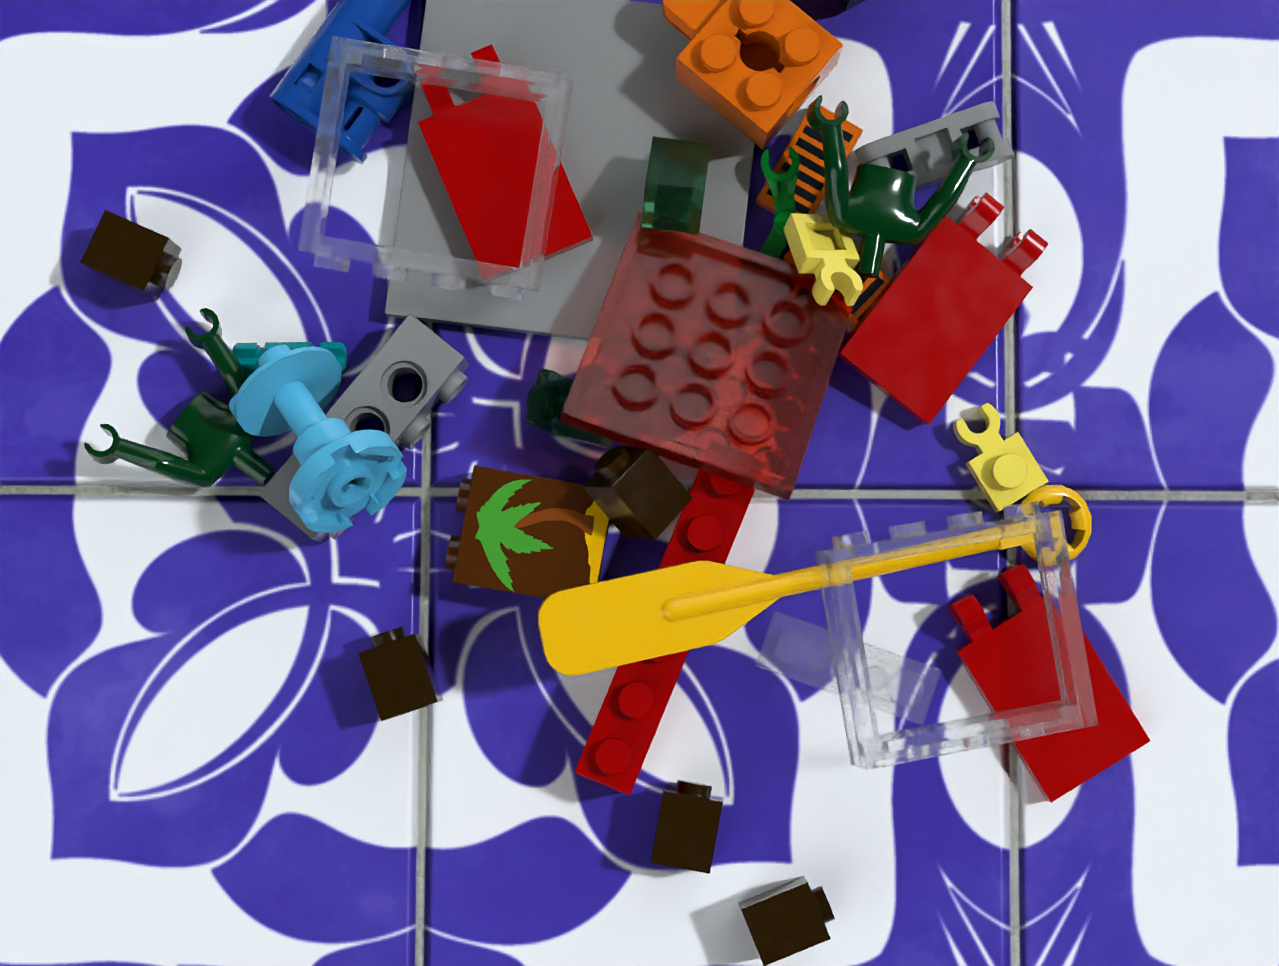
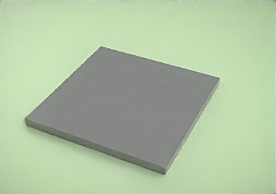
M426 0L385 315L387 317L406 319L411 313L419 321L729 358L755 143L675 78L676 58L690 43V40L665 21L662 13V4L630 0ZM492 44L508 84L522 78L526 79L591 231L593 241L486 285L418 125L419 121L433 116V113L417 75L439 67L455 106H458L486 94L473 63L474 60L471 52Z

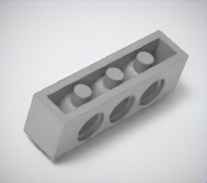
M410 313L325 415L327 418L342 419L351 432L357 431L358 426L366 419H380L383 421L385 433L389 434L398 449L400 450L404 445L410 450L430 428L431 422L426 417L440 400L447 405L464 388L469 378L463 373L469 367V364L464 356ZM405 374L420 376L422 379V390L416 399L410 402L395 400L393 387L398 378ZM293 453L258 495L311 539L322 543L329 535L335 540L346 529L329 533L312 531L306 527L289 502V486L295 473L301 466ZM356 514L348 517L351 522L354 520Z

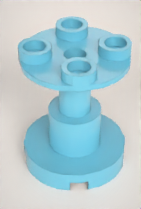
M284 344L271 347L265 351L259 358V368L246 379L238 393L230 400L229 410L243 430L251 435L267 437L293 430L297 436L293 453L301 466L290 483L289 502L308 529L315 532H336L353 526L348 517L357 514L364 508H366L370 516L381 510L393 499L405 481L407 468L401 461V457L404 456L389 434L372 429L351 432L342 419L326 417L323 410L336 395L342 377V367L333 353L327 349L313 346L291 350Z

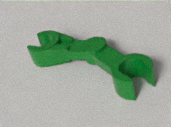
M789 146V155L792 161L791 167L786 173L777 174L771 169L769 149H766L761 157V167L774 197L776 217L774 219V226L757 257L745 262L738 273V283L741 285L751 267L760 266L766 270L768 281L762 288L759 296L767 294L775 286L777 273L774 267L788 244L783 228L790 214L796 213L794 195L800 158L792 146Z

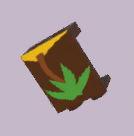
M474 465L472 479L462 477L459 486L456 512L465 513L461 536L451 535L445 569L454 571L452 582L456 584L546 599L550 594L559 590L599 582L610 519L585 491L582 484Z

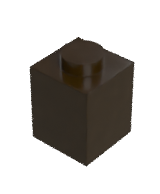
M105 210L80 263L100 276L158 301L162 290H169L177 280L182 266V259L178 256L182 249L169 237Z
M619 445L611 448L598 459L594 466L597 472L583 486L585 491L625 538L656 540L692 500V496L651 446Z
M403 627L392 629L369 638L372 649L358 653L381 721L389 720L443 701L421 634L406 636Z
M677 780L676 790L663 788L651 852V863L710 874L723 805L721 798L711 797L712 786L692 781Z
M804 876L739 902L763 966L831 939L825 923L835 920L822 886L811 890Z

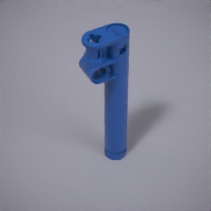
M339 0L270 94L269 99L288 116L357 163L363 164L367 159L363 148L382 122L389 123L398 109L406 107L413 101L416 74L410 59L400 47L385 38L411 0ZM389 67L403 70L401 81L395 86L383 88L376 85V78L382 70Z

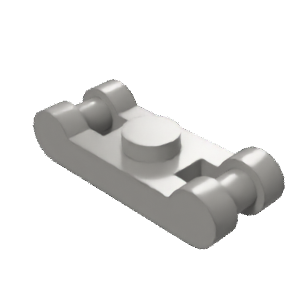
M994 101L985 102L875 140L854 151L859 164H873L891 168L888 159L903 154L909 169L907 173L917 177L915 191L943 181L954 162L951 155L952 144L964 132L975 131L979 144L985 138L990 137L995 146L993 155L987 161L975 167L973 171L1001 164L1014 157L1009 139H1002L996 122L1001 118ZM979 147L968 150L972 155L978 157Z

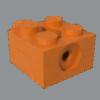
M662 0V13L665 21L690 40V43L676 58L675 78L762 150L767 147L834 69L843 44L790 0Z

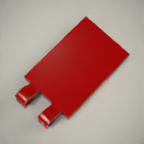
M492 44L471 52L474 60L473 63L486 94L458 106H455L439 67L417 75L433 113V116L419 121L418 125L486 285L593 241L591 231L526 79L522 78L508 84Z
M987 192L981 198L978 195L975 196L956 222L945 216L930 235L920 244L916 245L835 352L838 357L922 424L931 423L1033 287L1020 276L1039 258L1048 245L1032 229H1029L1025 234L1018 232L999 259L981 245L977 238L996 220L1004 209V206Z
M1022 563L1012 566L997 576L1001 586L1018 611L995 626H990L983 608L973 594H967L947 607L969 641L954 650L1044 798L1052 803L1151 740L1059 591L1052 590L1041 597L1033 577Z

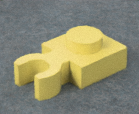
M791 213L783 230L798 273L815 275L816 281L812 287L815 301L819 305H826L834 290L837 289L843 294L846 305L854 306L863 290V283L860 276L854 271L860 258L851 234L833 227L829 222L828 215Z
M986 403L978 408L986 422L983 433H973L970 431L962 418L953 423V430L960 442L974 447L978 452L979 456L970 460L965 465L994 512L997 513L1049 481L1018 432L1005 440L1002 439L999 434V414L991 404Z

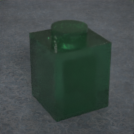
M653 136L645 180L641 227L699 234L711 144Z

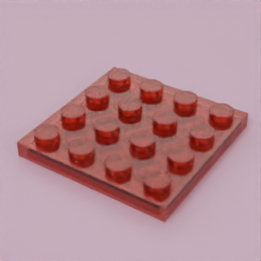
M638 212L561 412L560 422L640 450L648 448L660 457L789 501L853 306L846 305L843 294L837 289L834 290L826 305H819L812 294V287L816 281L815 275L798 273L796 265Z

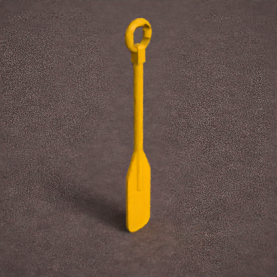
M1044 485L1033 490L1021 502L1013 521L772 575L712 561H692L559 590L550 594L541 603L538 611V627L543 652L548 664L555 671L564 675H581L716 644L725 640L779 598L1016 546H1021L1032 559L1043 564L1061 565L1075 559L1086 548L1092 533V516L1087 503L1076 491L1063 485ZM1062 498H1064L1073 507L1068 513L1071 518V529L1077 530L1076 535L1070 545L1067 542H1062L1058 545H1048L1044 552L1034 543L1038 539L1036 522L1030 519L1037 504L1042 508L1048 505H1058Z

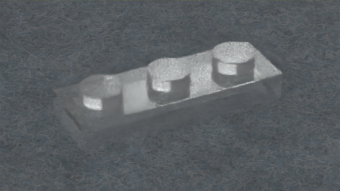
M777 611L773 612L755 664L758 668L922 726L941 673V669Z

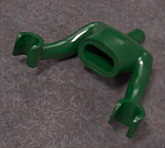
M820 95L809 105L807 121L814 130L822 133L825 202L828 219L833 227L863 237L856 273L863 277L878 278L885 243L915 246L928 237L958 201L973 169L993 155L995 150L994 142L990 137L985 138L979 146V155L976 157L967 148L968 132L960 135L951 147V155L954 160L951 168L926 204L917 211L914 206L917 177L904 171L873 164H859L849 191L848 164L841 126L848 116V105L845 101H841L835 109V119L828 120L820 111L822 95Z
M208 308L200 309L202 317L207 322L213 324L211 331L204 335H198L190 328L185 327L186 334L193 346L205 349L233 397L238 393L248 376L236 356L223 341L222 328L217 315ZM206 390L199 393L172 424L166 435L183 452L187 460L169 452L121 438L115 428L109 424H100V427L108 436L113 438L110 448L105 451H96L88 443H84V447L89 455L100 464H110L118 459H122L175 481L203 488L211 487L233 465L261 487L265 486L276 472L275 467L249 448L256 436L243 430L229 410V404L217 399Z

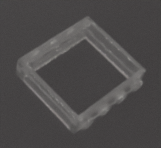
M332 36L298 251L315 256V267L332 269L334 271L348 272L350 262L373 265L371 276L407 282L408 271L431 275L430 286L465 291L466 281L489 284L488 295L505 299L510 298L523 301L525 290L539 293L573 87L570 75ZM350 72L546 103L519 268L324 236Z
M1039 501L1014 504L1003 507L1004 518L984 521L982 511L957 514L946 517L948 528L926 531L925 521L894 525L889 527L891 538L869 542L867 531L849 533L832 537L833 548L815 551L816 563L821 577V592L851 765L870 770L1098 725L1062 510L1040 512ZM1033 534L1061 700L879 734L851 566Z

